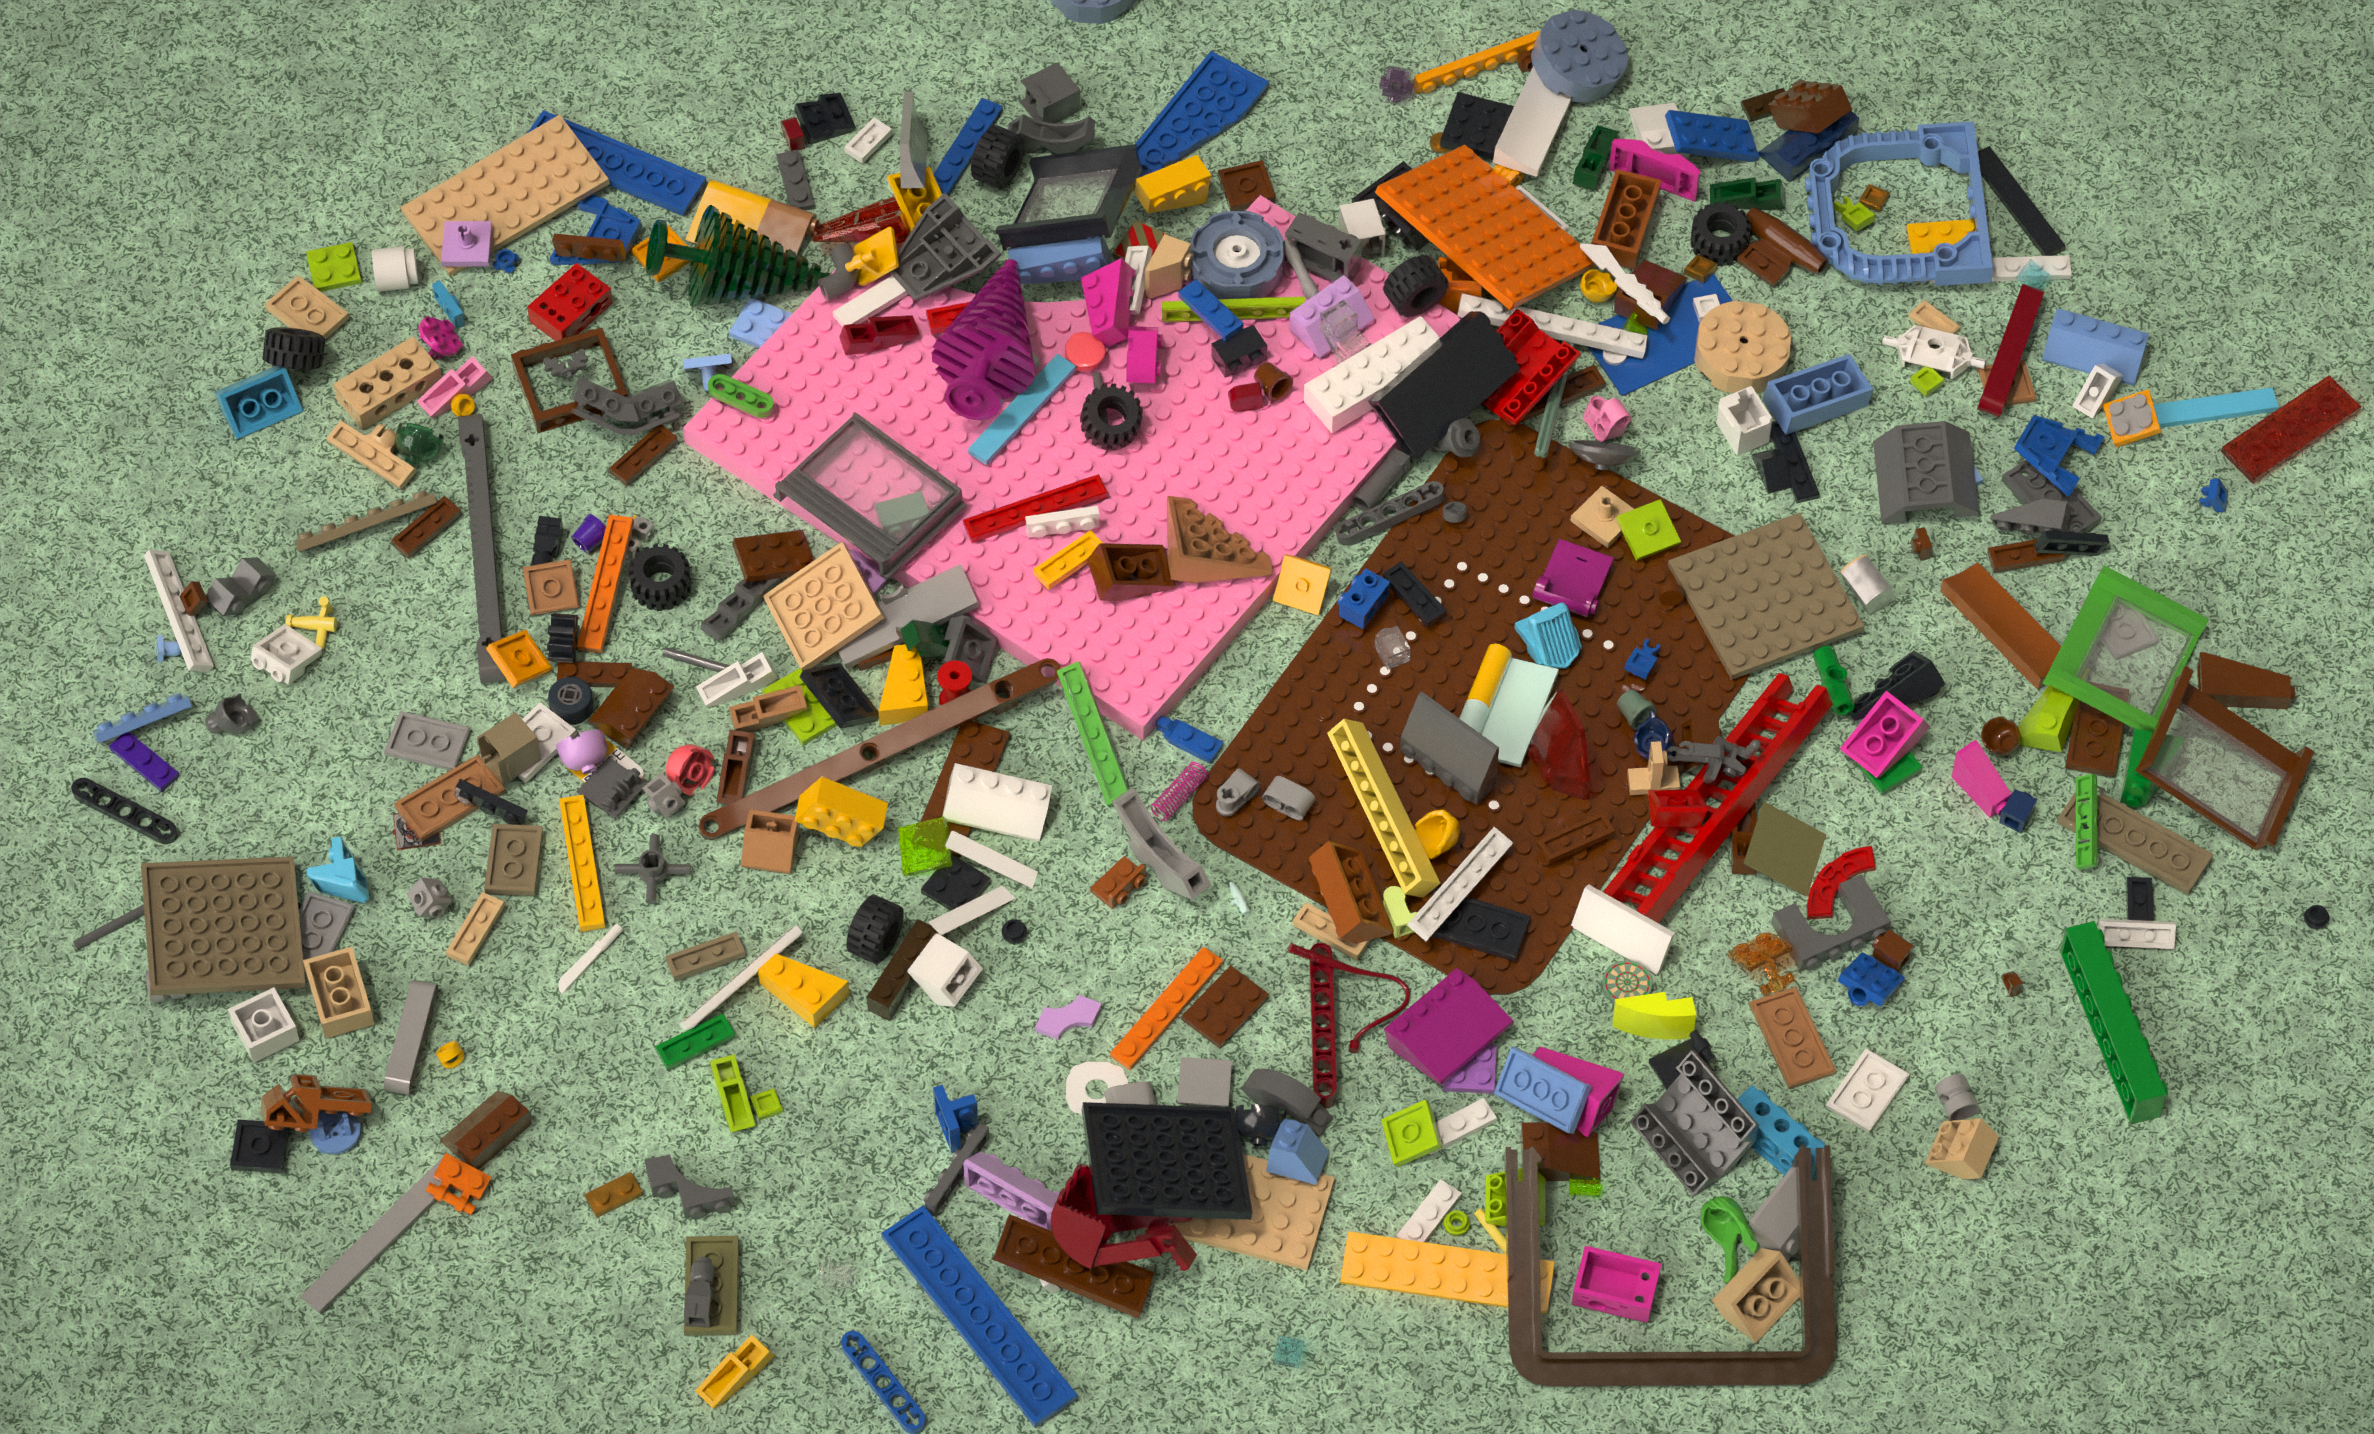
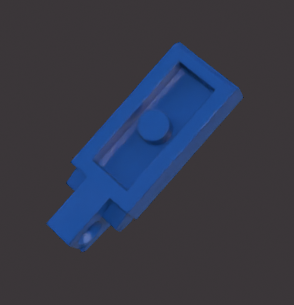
M1161 715L1156 722V729L1164 733V738L1168 740V743L1209 764H1212L1223 747L1222 741L1177 719L1172 721Z

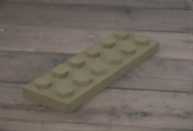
M2097 790V845L2184 894L2189 895L2211 862L2214 854ZM2076 792L2056 822L2076 833Z

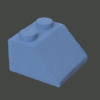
M1284 1119L1270 1147L1266 1172L1316 1185L1329 1151L1308 1124Z

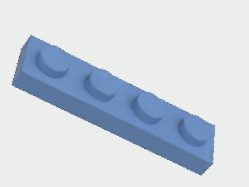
M176 693L167 697V701L158 705L157 702L144 706V711L135 714L134 711L121 715V720L111 723V720L102 722L97 725L98 729L93 730L95 739L98 743H101L192 707L189 697L186 694L181 696V693Z

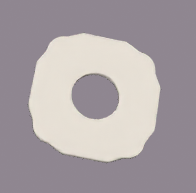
M1085 1062L1074 1066L1066 1079V1100L1070 1110L1082 1115L1083 1102L1106 1103L1105 1097L1101 1099L1090 1098L1085 1091L1086 1085L1095 1079L1104 1081L1108 1088L1128 1084L1124 1070L1120 1066L1109 1062Z

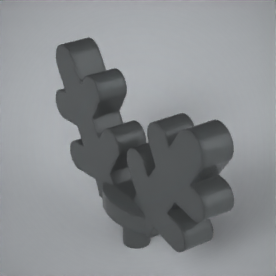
M579 349L577 354L572 353V360L569 359L567 361L568 368H566L564 361L558 364V358L556 357L552 360L544 358L545 371H551L552 377L561 375L562 377L568 376L569 379H572L578 370L586 368L585 363L588 362V356L585 355L584 349Z

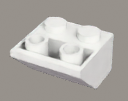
M935 934L907 972L935 1004L940 1006H956L983 968L968 951L940 934Z

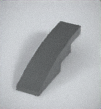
M784 578L745 582V579L741 580L735 585L734 592L718 603L717 611L701 622L700 629L718 642L721 641L764 600L763 595L778 586Z

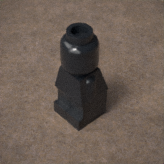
M539 516L536 533L534 534V554L530 566L553 562L560 549L564 531L561 518Z

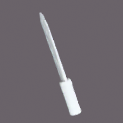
M615 924L600 941L597 940L594 946L560 978L559 991L562 994L621 934L623 928L620 925Z

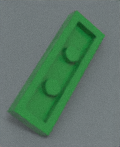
M721 1014L655 1046V1051L668 1071L734 1039L735 1033L725 1015Z

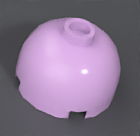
M601 730L584 731L579 733V737L572 739L570 736L556 744L561 762L571 770H582L583 774L597 770L596 765L600 764L606 757V739Z

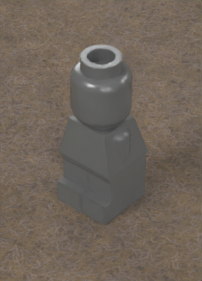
M698 1257L696 1262L692 1264L691 1283L685 1294V1326L710 1328L714 1291L713 1287L710 1286L713 1284L715 1267L712 1264V1260L708 1257Z

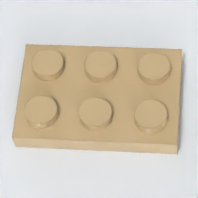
M299 275L265 303V309L289 328L313 331L321 334L326 339L350 319L347 311Z

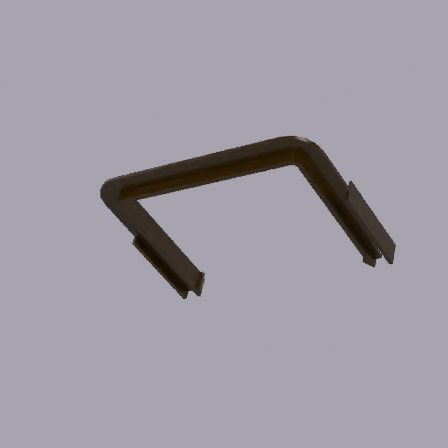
M1801 1145L1792 1161V1167H1796L1802 1350L1725 1352H1545L1541 1345L1538 1168L1541 1165V1156L1535 1147L1522 1150L1523 1181H1518V1149L1506 1147L1504 1152L1509 1352L1512 1364L1520 1376L1532 1384L1546 1387L1798 1386L1813 1383L1823 1376L1833 1362L1835 1352L1830 1145H1824L1823 1148L1815 1149L1816 1180H1812L1811 1148H1805V1145Z

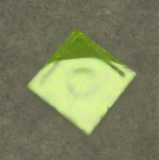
M944 816L898 828L902 873L904 876H912L952 866L950 849L945 846L949 833L947 819Z

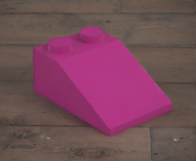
M1886 691L1841 746L1840 750L1878 779L1909 752L1931 726Z

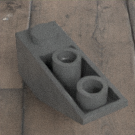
M2043 498L1993 514L1990 519L1993 525L2001 531L2015 529L2027 535H2033L2034 532L2044 533V531L2048 530L2066 532L2071 508L2066 501Z

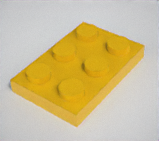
M1974 219L1912 223L1906 226L1911 254L1934 252V248L1940 243L1954 245L1969 232L1976 231Z

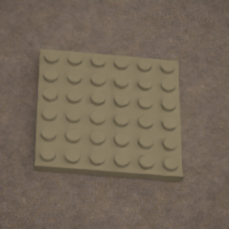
M1800 512L1668 560L1670 571L1678 585L1682 587L1685 598L1731 680L1864 631L1865 626Z
M294 856L141 863L150 996L269 990L273 987L275 990L305 988Z

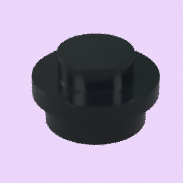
M2313 905L2304 913V922L2310 928L2322 929L2329 923V913L2321 905Z
M1011 919L1003 925L1002 937L1008 943H1020L1026 938L1027 928L1020 920Z

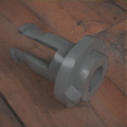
M1469 419L1455 420L1449 426L1447 434L1431 447V450L1434 453L1437 451H1442V453L1451 451L1462 458L1470 457L1477 452L1480 446L1479 431Z

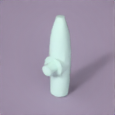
M1230 882V891L1234 899L1231 900V905L1236 904L1243 915L1250 914L1251 911L1242 892L1233 882Z

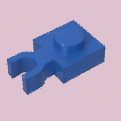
M1647 638L1643 643L1642 650L1635 648L1624 667V670L1645 680L1656 665L1658 658L1655 656L1661 647L1660 644H1657L1655 648H1649V639Z

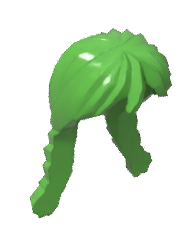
M1720 1196L1705 1202L1701 1208L1700 1220L1701 1226L1706 1233L1724 1249L1726 1266L1724 1282L1727 1284L1737 1272V1250L1735 1245L1739 1234H1741L1744 1245L1750 1249L1752 1254L1757 1253V1250L1761 1249L1748 1226L1742 1207L1734 1199Z

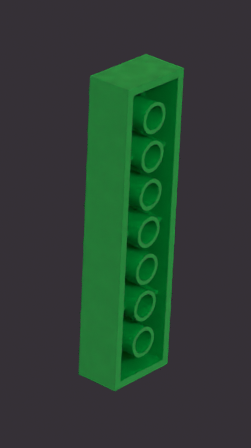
M2095 921L2068 927L2065 929L2060 954L2129 1122L2132 1125L2159 1118L2164 1107L2165 1098L2168 1095V1088L2165 1081H2161L2158 1075L2159 1067L2157 1061L2151 1058L2149 1042L2141 1034L2140 1020L2137 1015H2133L2130 996L2124 993L2122 977L2114 969L2113 955L2110 950H2106L2103 931L2097 928Z

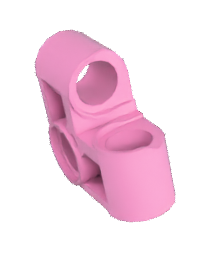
M1596 395L1591 397L1583 413L1584 421L1594 433L1595 438L1600 442L1622 436L1632 418L1619 399L1612 398L1607 401Z

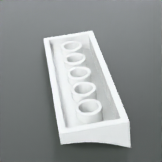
M1534 66L1497 142L1493 163L1537 177L1573 97L1559 92L1557 95L1548 89L1537 74Z

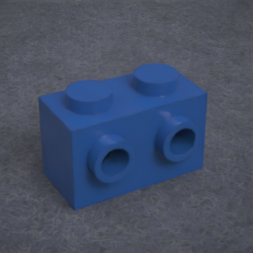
M1365 568L1361 575L1354 577L1348 592H1343L1339 597L1337 603L1339 605V616L1364 629L1390 595V581Z

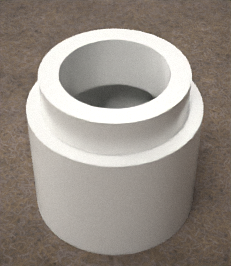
M404 246L372 250L377 292L410 288L409 285L418 284L414 248L405 249Z

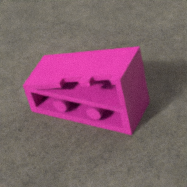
M1122 258L1081 277L1092 335L1098 341H1101L1106 348L1128 338L1131 313L1128 308L1129 300L1133 296L1131 283L1132 278L1135 277L1136 270Z

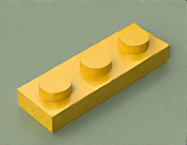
M1090 530L1035 567L1033 575L1050 590L1088 564V557L1103 542Z

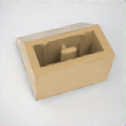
M1982 1118L1943 1121L1925 1164L1964 1180L1981 1178L1999 1135Z

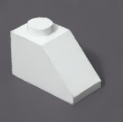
M2104 363L2095 365L2072 407L2093 419L2103 407V404L2114 394L2124 375Z

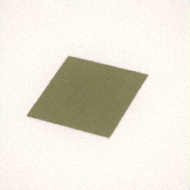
M1763 801L1744 864L1790 889L1808 896L1826 834Z

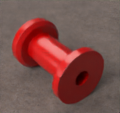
M954 660L944 663L939 668L937 679L939 685L943 688L939 695L940 706L971 692L968 687L972 682V672L967 664Z

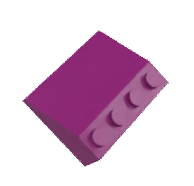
M1456 968L1386 1026L1384 1032L1388 1046L1393 1052L1442 1085L1513 1025L1514 1021L1474 979Z

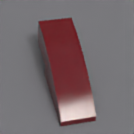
M913 315L869 317L866 324L844 325L839 338L845 355L874 352L917 338L919 331Z

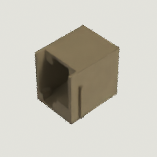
M516 712L477 737L482 762L502 785L509 781L511 782L513 778L542 760L537 736Z

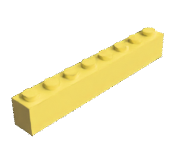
M1343 719L1327 734L1404 894L1424 898L1440 884V881L1364 724Z

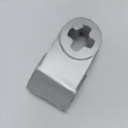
M1241 768L1237 769L1217 790V812L1223 816L1235 814L1257 793L1260 788V782Z

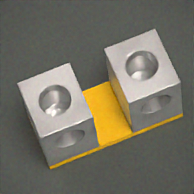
M634 515L631 535L647 542L654 533V525ZM633 537L630 538L626 557L635 559V554L642 550L639 540Z

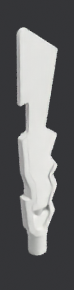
M1580 244L1583 252L1602 271L1607 269L1616 278L1615 283L1629 296L1636 299L1637 304L1651 316H1655L1662 324L1669 322L1670 317L1661 309V303L1654 298L1653 292L1646 289V285L1638 283L1635 274H1625L1607 246Z

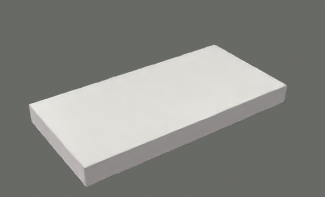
M1589 884L1583 891L1571 924L1574 929L1627 959L1640 963L1656 975L1659 974L1675 935L1673 931Z

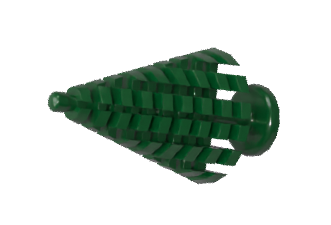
M712 205L707 206L702 215L694 241L696 242L695 247L668 243L667 223L664 220L657 219L650 234L646 255V273L651 276H655L660 272L664 257L691 261L690 266L692 268L689 272L688 296H690L689 303L692 307H700L704 302L705 305H713L718 300L721 303H727L730 299H733L734 295L736 301L744 300L748 295H750V298H758L762 293L766 294L765 297L773 296L777 288L779 293H789L792 287V280L795 282L793 285L794 292H802L807 281H810L808 290H814L819 286V279L831 274L829 272H820L821 266L813 263L810 271H808L809 263L807 258L801 255L796 263V253L794 251L786 249L784 252L782 244L774 241L771 245V240H769L768 236L764 234L758 236L757 231L750 227L747 230L744 229L745 225L739 220L732 224L733 219L729 214L724 212L720 214L719 209Z

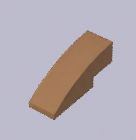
M801 685L755 696L753 701L730 706L729 713L734 730L752 732L790 718L806 710L807 706Z

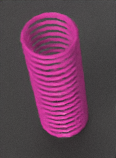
M1191 762L1164 793L1151 804V810L1154 815L1158 817L1153 810V806L1159 814L1161 813L1156 807L1165 813L1166 817H1163L1166 820H1161L1168 821L1170 816L1180 808V805L1185 803V800L1203 783L1202 781L1208 778L1206 769L1197 762ZM1192 765H1195V766L1199 767V768L1205 773L1206 777H1204V775L1201 773V771H1199L1197 768L1193 767Z

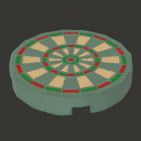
M1630 960L1618 961L1610 965L1604 972L1602 979L1603 994L1612 1001V1004L1615 1003V999L1651 994L1653 985L1651 974L1646 967Z

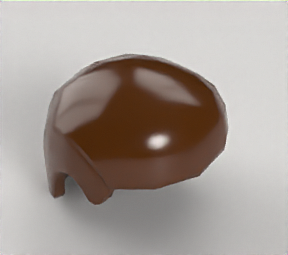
M2002 716L1990 719L1983 726L1980 734L1984 746L1991 753L1999 756L2013 753L2018 748L2022 737L2019 727Z

